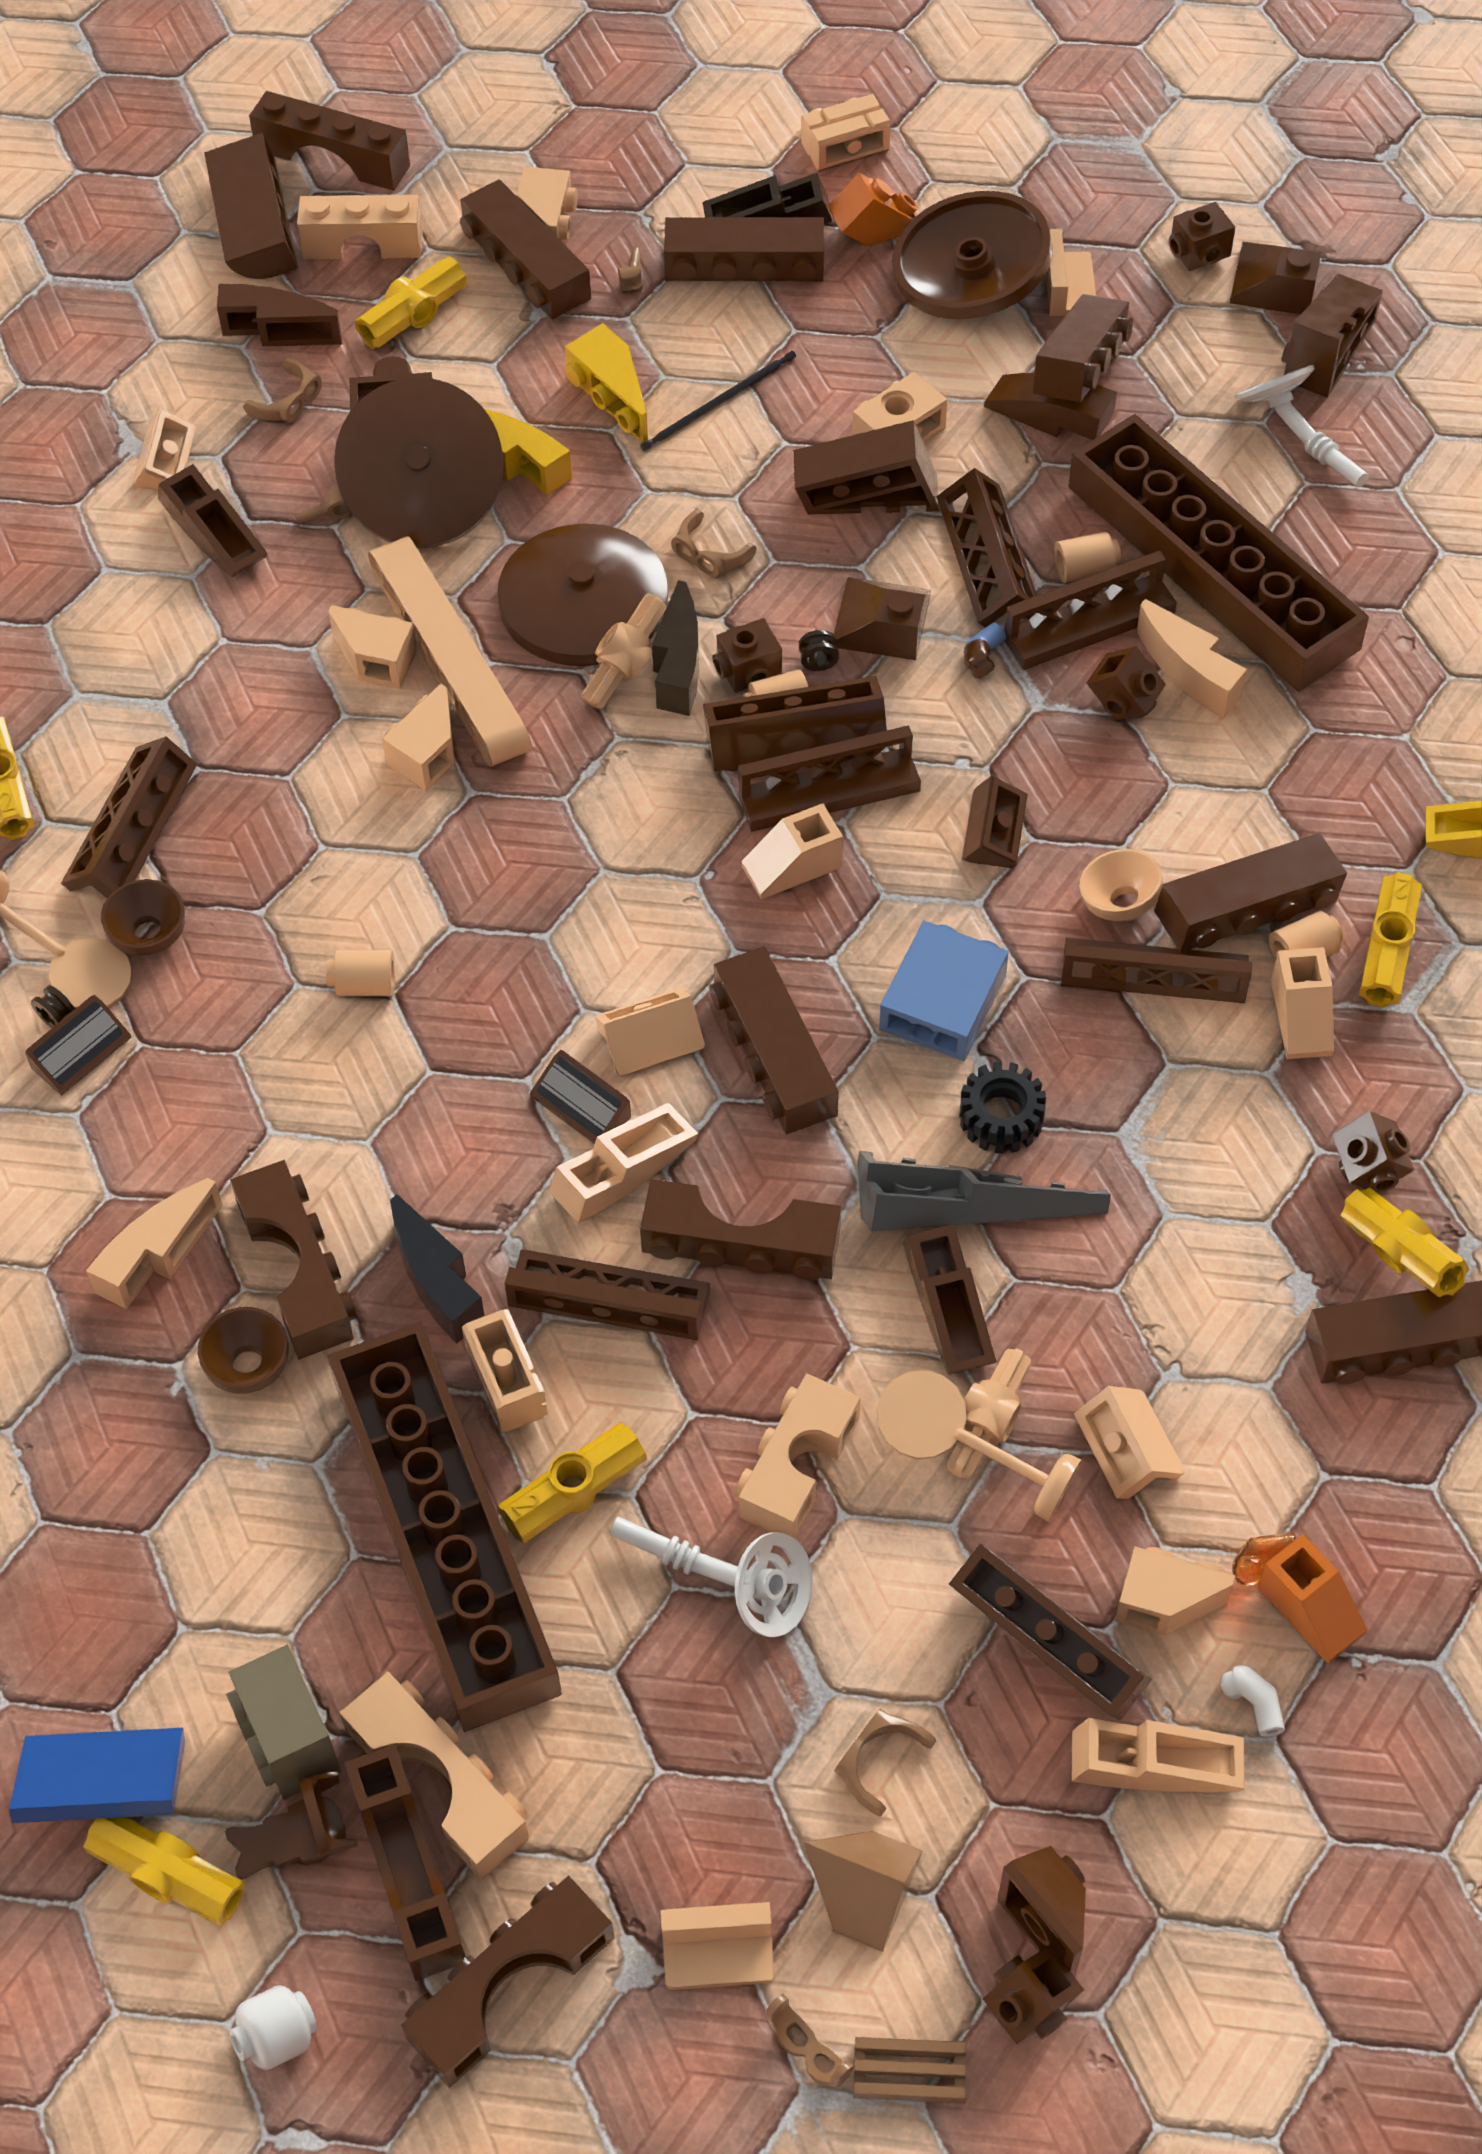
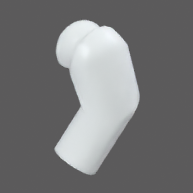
M1237 1665L1233 1671H1227L1222 1675L1221 1687L1227 1697L1236 1700L1243 1696L1253 1704L1260 1736L1271 1737L1285 1731L1277 1691L1273 1685L1250 1666Z

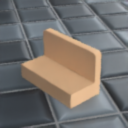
M1050 229L1053 256L1045 275L1049 316H1066L1082 294L1096 296L1092 258L1090 252H1064L1062 229Z
M682 988L594 1016L599 1034L607 1040L615 1071L619 1075H625L701 1050L705 1046L692 997Z
M1108 1386L1073 1413L1117 1499H1129L1155 1478L1178 1479L1185 1474L1178 1456L1142 1390Z
M770 1902L661 1910L665 1985L668 1990L765 1984L774 1981Z

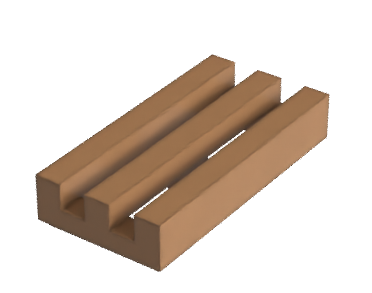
M855 2037L853 2098L965 2103L966 2042ZM866 2054L954 2058V2064L866 2060ZM865 2074L954 2078L953 2086L869 2083L865 2082Z

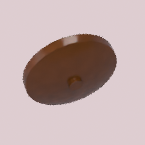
M975 191L946 198L918 214L900 234L894 247L892 263L898 288L911 305L920 311L936 317L972 319L1007 309L1030 294L1039 285L1049 269L1053 256V245L1047 220L1032 203L1010 193Z
M423 377L405 378L389 382L362 398L348 414L341 427L334 456L335 474L339 490L355 518L367 530L385 541L391 543L408 536L416 548H430L448 544L463 537L477 527L489 513L497 499L504 470L503 452L499 435L493 421L484 408L462 389L441 380Z
M600 524L565 525L534 536L511 555L501 572L498 583L500 615L511 637L531 654L550 662L569 666L599 665L596 660L598 656L595 655V651L600 641L614 624L619 622L627 623L646 594L650 593L657 596L665 603L666 608L668 606L667 577L664 567L655 552L636 536L618 528ZM664 614L649 635V639L657 632Z

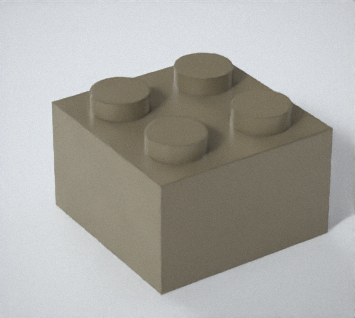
M288 1644L228 1672L235 1690L226 1693V1696L266 1787L276 1783L282 1798L286 1799L301 1791L298 1780L300 1778L336 1771L337 1774L341 1773L330 1737Z

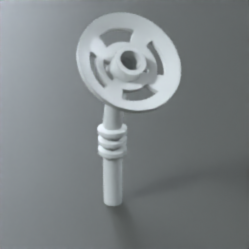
M1313 365L1290 372L1235 395L1237 401L1257 402L1268 400L1270 408L1275 407L1277 414L1304 443L1305 451L1318 460L1322 465L1329 464L1358 488L1367 482L1368 473L1342 454L1337 443L1333 442L1323 432H1316L1290 402V400L1294 399L1291 391L1309 377L1314 371Z
M619 1516L616 1518L610 1531L611 1536L661 1557L662 1564L667 1566L672 1562L673 1569L677 1571L683 1567V1573L686 1575L695 1572L735 1587V1599L740 1616L744 1623L759 1635L779 1637L790 1632L801 1621L809 1605L812 1592L811 1564L803 1546L788 1534L771 1532L759 1536L747 1547L739 1565L736 1566L700 1553V1547L697 1545L691 1549L690 1542L686 1540L680 1544L679 1537L677 1536L668 1539ZM773 1545L786 1553L791 1562L790 1565H787L785 1560L778 1554L771 1553ZM755 1555L756 1561L751 1565L749 1570H747L750 1560ZM768 1561L772 1562L777 1569L767 1568ZM787 1584H794L790 1603L781 1615L776 1606L782 1600ZM754 1598L761 1599L762 1606H760L754 1600ZM747 1605L753 1612L763 1615L765 1623L757 1620L751 1614Z

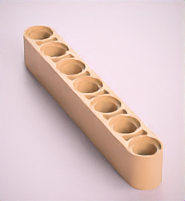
M406 536L369 551L370 565L377 581L399 618L413 623L417 648L439 685L442 684L447 687L451 705L488 766L493 767L531 751L532 745L524 723L411 538Z

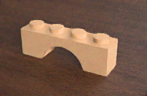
M388 1671L339 1712L345 1731L366 1754L395 1744L401 1761H414L429 1765L446 1778L452 1787V1800L446 1818L441 1825L445 1841L481 1881L529 1839L525 1821L529 1815L524 1806L511 1792L508 1791L502 1796L490 1783L494 1776L476 1754L467 1758L456 1746L460 1739L453 1728L442 1717H438L434 1721L423 1710L422 1707L426 1705V1702L419 1691L408 1680L400 1684Z

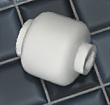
M278 1985L242 2002L237 2007L235 2018L237 2027L230 2029L229 2035L234 2050L242 2061L250 2058L260 2069L270 2070L307 2051L311 2045V2034L317 2031V2025L311 2006L303 1993L300 1991L293 1993L287 1987Z

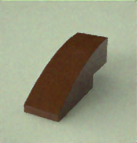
M248 284L218 285L217 311L223 336L260 335L262 347L342 345L338 310L294 292L272 287Z
M1016 373L1002 375L984 401L985 408L1052 436L1058 437L1064 428L1094 440L1101 435L1114 415L1117 392L1097 385L1095 389L1091 388L1082 402L1033 394L1035 373Z
M194 464L158 484V500L189 538L231 577L238 575L267 557V551L219 488L213 490Z
M952 1224L908 1235L903 1241V1245L930 1331L947 1374L951 1375L996 1363L970 1267L966 1268L955 1225Z

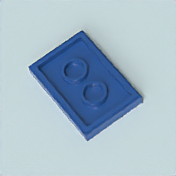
M183 1727L25 1736L9 1806L11 1822L26 1823L174 1814L185 1746Z

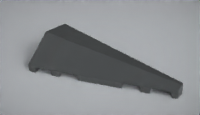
M859 1151L858 1155L861 1219L870 1231L1107 1214L1109 1211L1111 1194L1107 1190L1066 1189L1065 1183L1051 1182L1050 1187L1022 1185L1021 1176L949 1165V1167L916 1164V1159L904 1157L901 1163L876 1161L873 1158V1152Z

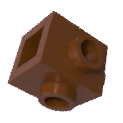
M1216 201L1193 210L1185 211L1174 216L1172 234L1169 236L1170 250L1176 258L1183 262L1189 271L1214 264L1231 256L1235 225Z
M764 618L742 626L732 627L726 632L716 635L717 653L712 656L713 664L720 679L726 678L734 693L748 689L750 682L782 674V648Z
M1137 646L1106 653L1086 682L1103 704L1104 709L1112 715L1115 721L1132 717L1141 718L1149 714L1157 704L1156 699L1166 685L1155 671L1151 662L1145 658Z
M1368 1111L1332 1134L1341 1158L1339 1161L1340 1171L1344 1178L1352 1185L1364 1189L1371 1188L1376 1193L1384 1192L1394 1188L1399 1183V1179L1414 1171L1408 1154L1410 1152L1409 1141L1394 1120Z
M1048 1945L1025 1961L1018 1955L1001 1967L993 1975L999 1984L983 2000L1014 2042L1019 2044L1035 2032L1043 2040L1065 2023L1067 2017L1062 2010L1084 1991V1988L1051 1945Z

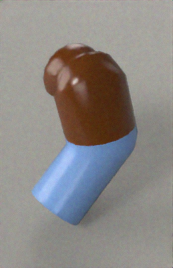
M995 622L972 637L964 646V664L967 669L970 668L974 677L978 679L983 678L994 670L995 664L989 658L990 651L1006 640L1004 630Z

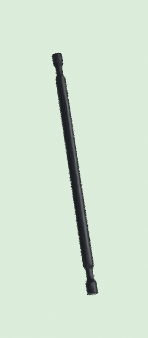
M793 350L788 352L780 360H775L662 430L654 438L641 443V449L646 451L654 443L662 441L775 371L783 363L791 361L796 357Z

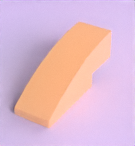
M1147 599L1141 603L1137 633L1146 650L1161 670L1181 690L1200 705L1224 719L1242 697L1247 669L1216 653L1218 637Z
M669 1103L664 1104L597 1136L592 1150L557 1166L549 1192L579 1224L627 1196L652 1178L697 1139L698 1133Z
M206 1178L176 1192L154 1205L120 1232L86 1270L94 1293L128 1309L153 1272L171 1279L223 1206L216 1182Z
M1088 1718L1072 1731V1782L1147 1791L1240 1792L1245 1789L1244 1737L1146 1720L1139 1726Z

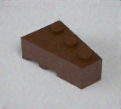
M1337 274L1326 287L1321 289L1319 295L1294 321L1291 339L1286 344L1281 361L1286 363L1284 375L1313 365L1314 371L1298 386L1328 398L1376 321L1383 290Z
M914 420L793 450L795 490L808 515L861 513V507L882 506L887 507V513L900 512V506H926V512H939V503L936 497L938 495L937 473Z

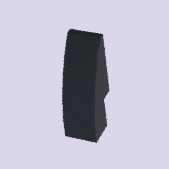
M396 1194L390 1199L397 1241L407 1274L419 1298L432 1317L457 1344L464 1338L462 1326L485 1316L482 1297L463 1280L466 1277L463 1254Z

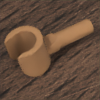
M638 247L632 249L629 267L618 268L622 292L639 290L643 287L640 266L641 249Z
M338 485L328 491V502L295 514V518L299 525L329 514L334 518L345 519L351 514V511L346 505Z

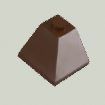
M1242 242L1230 304L1301 315L1312 303L1321 252Z
M848 577L834 631L837 639V648L916 660L930 601L931 589Z
M1048 1846L1014 1859L1003 1867L997 1901L1038 1952L1051 1945L1075 1977L1083 1951L1086 1888L1083 1883L1085 1878L1079 1867L1069 1856L1065 1855L1061 1858L1052 1846Z

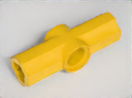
M448 256L435 263L413 280L407 277H400L391 283L386 291L385 299L355 320L356 331L360 334L363 342L371 349H375L388 342L410 325L415 328L427 326L436 315L438 305L467 286L466 274L462 271L459 262Z
M0 717V837L14 840L25 837L27 832L35 827L6 720L4 717Z
M1396 872L1394 875L1384 876L1382 879L1359 996L1365 998L1370 1005L1385 1008L1387 1005L1398 1004L1400 1001L1422 890V884L1417 882L1413 875Z
M1371 1188L1366 1190L1356 1189L1345 1199V1206L1340 1214L1345 1224L1360 1237L1368 1241L1379 1257L1395 1272L1402 1274L1406 1271L1438 1297L1448 1294L1453 1296L1462 1288L1465 1276L1469 1271L1465 1260L1440 1242L1429 1226L1409 1209L1401 1212Z
M619 1422L577 1452L568 1451L559 1454L551 1462L549 1471L497 1505L498 1512L516 1540L524 1544L568 1513H580L587 1510L593 1504L597 1493L646 1461V1452L631 1428ZM570 1477H578L584 1480L581 1485L575 1488L561 1485L565 1479Z
M127 1817L95 1819L88 1830V1836L83 1846L88 1854L130 1876V1881L151 1897L166 1904H170L173 1900L219 1927H222L227 1920H231L241 1904V1898L246 1888L243 1881L201 1859L195 1849L178 1837L165 1831H159L156 1834Z

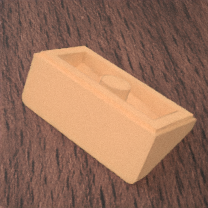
M158 409L147 427L132 485L139 488L158 489L159 483L185 469L196 425Z

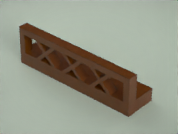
M973 468L936 497L977 622L986 628L1006 614L1008 606L1038 595L1000 484L976 468ZM967 492L968 498L962 513L955 512L953 502ZM970 524H978L979 529L973 544H966L965 537ZM981 554L988 555L989 562L984 575H976L975 569ZM992 586L999 587L1002 598L987 608L986 600ZM1034 614L1026 616V618L1030 619Z
M1159 550L1008 606L1005 622V642L1022 669H1029L1137 628L1140 605L1145 599L1175 614L1177 602L1163 583L1166 558ZM1150 571L1149 576L1136 580L1142 573ZM1111 585L1105 592L1098 594L1104 587ZM1072 600L1067 606L1060 608L1066 601ZM1034 614L1028 621L1020 623L1021 618Z
M909 725L739 765V800L750 831L774 827L783 818L822 803L827 811L832 813L920 792L921 779L912 759L913 734ZM899 744V749L880 753L886 747ZM856 755L850 761L838 763L843 757ZM813 765L808 771L795 773L801 767ZM770 775L765 781L751 784V779Z
M166 736L136 747L61 884L70 892L91 885L104 897L108 898L120 886L135 881L198 763Z
M1066 938L1061 986L1245 1004L1252 974V962L1249 961V955L1199 950L1179 952L1178 948Z
M521 1249L516 1268L509 1267L505 1290L509 1307L698 1341L710 1292V1283ZM532 1266L549 1269L552 1274L531 1271L528 1268ZM583 1276L594 1277L598 1282L581 1280L579 1278ZM633 1284L643 1286L646 1291L626 1287ZM677 1293L694 1295L696 1300L675 1297L674 1295Z

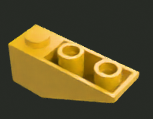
M602 323L565 346L566 376L575 387L580 386L589 394L599 409H605L610 413L626 433H632L643 443L648 440L647 412L629 346Z

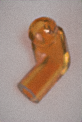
M1290 1532L1248 1538L1232 1562V1573L1236 1575L1235 1579L1237 1582L1246 1586L1258 1584L1265 1563L1296 1540L1295 1534Z

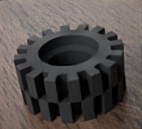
M994 1062L993 1071L989 1072L985 1064L978 1068V1077L974 1073L968 1076L967 1085L963 1084L961 1091L960 1125L963 1131L968 1130L967 1138L972 1143L980 1138L979 1148L987 1151L989 1145L994 1144L996 1145L995 1153L1003 1154L1004 1146L1009 1145L1011 1153L1020 1150L1021 1141L1027 1148L1033 1143V1137L1039 1136L1044 1122L1046 1093L1041 1091L1042 1083L1039 1078L1031 1081L1032 1071L1025 1068L1019 1074L1017 1073L1018 1064L1010 1062L1009 1070H1002V1062ZM1005 1097L1017 1102L1021 1110L1014 1117L998 1118L986 1112L984 1105L992 1098Z

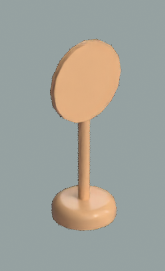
M0 870V916L55 955L50 962L48 974L50 985L62 992L75 1009L92 995H96L108 1008L121 1000L131 984L132 969L127 955L113 946L111 942L97 938H84L72 941L64 947L4 905L9 893L10 881L7 875Z
M929 1370L908 1371L894 1378L882 1391L877 1405L878 1428L886 1443L899 1454L914 1459L935 1458L951 1450L957 1441H960L1042 1485L1043 1487L1034 1505V1511L1036 1515L1048 1522L1058 1508L1081 1463V1459L1071 1454H1064L1060 1456L1048 1475L964 1430L967 1420L966 1406L959 1389L944 1375Z

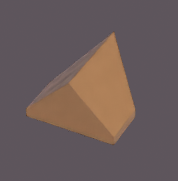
M875 1831L803 1842L832 1924L833 1932L883 1952L919 1863L922 1850Z

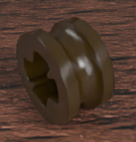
M814 630L803 635L798 642L801 664L804 668L811 671H824L837 664L839 651L837 649V639L833 633L826 630Z
M48 985L43 990L44 996L42 998L34 997L31 1000V1006L40 1019L50 1028H53L75 1008L62 992Z

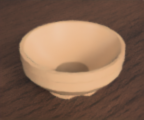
M1118 849L1098 856L1090 862L1081 875L1079 887L1085 905L1093 914L1105 920L1130 921L1148 912L1158 902L1163 885V876L1160 865L1149 854L1133 849ZM1122 894H1133L1138 897L1134 904L1127 907H1118L1113 904L1114 900Z

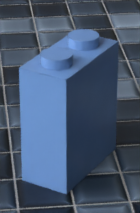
M923 920L880 1004L879 1030L965 1062L1005 980L1009 951L1000 948L991 941L978 940L958 933L947 925H936Z

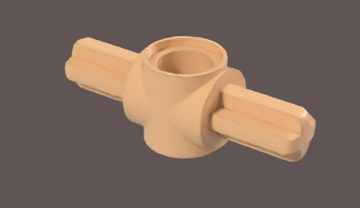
M650 593L646 594L627 623L619 622L614 624L600 641L595 651V655L598 656L596 660L600 666L581 696L588 705L596 709H602L621 679H634L647 664L653 652L652 642L648 637L666 610L665 603L657 596Z
M1017 1348L1015 1350H1005L990 1380H982L979 1384L974 1383L964 1399L967 1416L964 1430L994 1446H997L999 1443H1005L1020 1412L1021 1403L1016 1393L1031 1366V1359L1022 1350ZM957 1441L946 1462V1468L959 1479H970L974 1476L984 1454Z

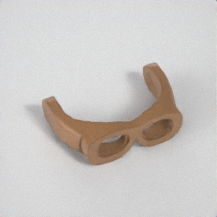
M286 357L282 361V367L289 374L302 379L299 390L272 404H260L248 400L243 405V408L249 416L259 420L293 423L300 416L304 407V401L311 402L319 394L322 386L320 376L314 374L299 361Z
M695 509L683 520L677 535L671 540L672 550L687 562L696 565L701 571L714 578H718L723 573L746 564L754 557L757 550L755 545L748 543L734 553H720L708 550L699 551L689 536L690 532L698 527L704 518V513L699 509Z
M882 1709L875 1713L834 1771L843 1777L854 1798L877 1816H882L886 1811V1807L881 1801L867 1792L860 1783L857 1771V1757L861 1748L867 1742L880 1735L895 1732L910 1735L927 1748H932L936 1743L935 1737L920 1725L907 1719L887 1714Z
M783 1993L775 1998L766 2011L776 2033L778 2043L787 2053L806 2058L807 2072L818 2085L824 2088H838L850 2076L854 2066L848 2060L843 2062L832 2050L817 2041L814 2032L791 2009L789 1999ZM797 2027L807 2038V2044L797 2046L789 2039L787 2032L791 2028ZM823 2055L834 2065L833 2069L828 2073L820 2071L814 2064L816 2056Z

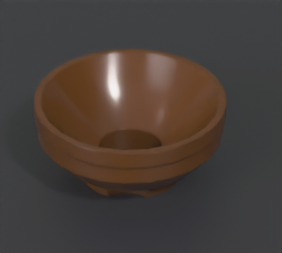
M151 879L135 880L120 886L109 895L101 911V923L109 941L120 951L131 955H151L170 947L179 938L185 925V908L181 896L167 883ZM152 922L161 927L159 933L153 938L141 939L135 935L136 929L144 923Z
M238 1307L217 1315L208 1323L200 1336L197 1353L202 1370L216 1387L235 1394H248L262 1390L280 1376L288 1360L289 1343L284 1327L274 1315L259 1308ZM246 1351L258 1353L262 1360L259 1367L254 1371L243 1373L233 1367L234 1360L239 1354Z

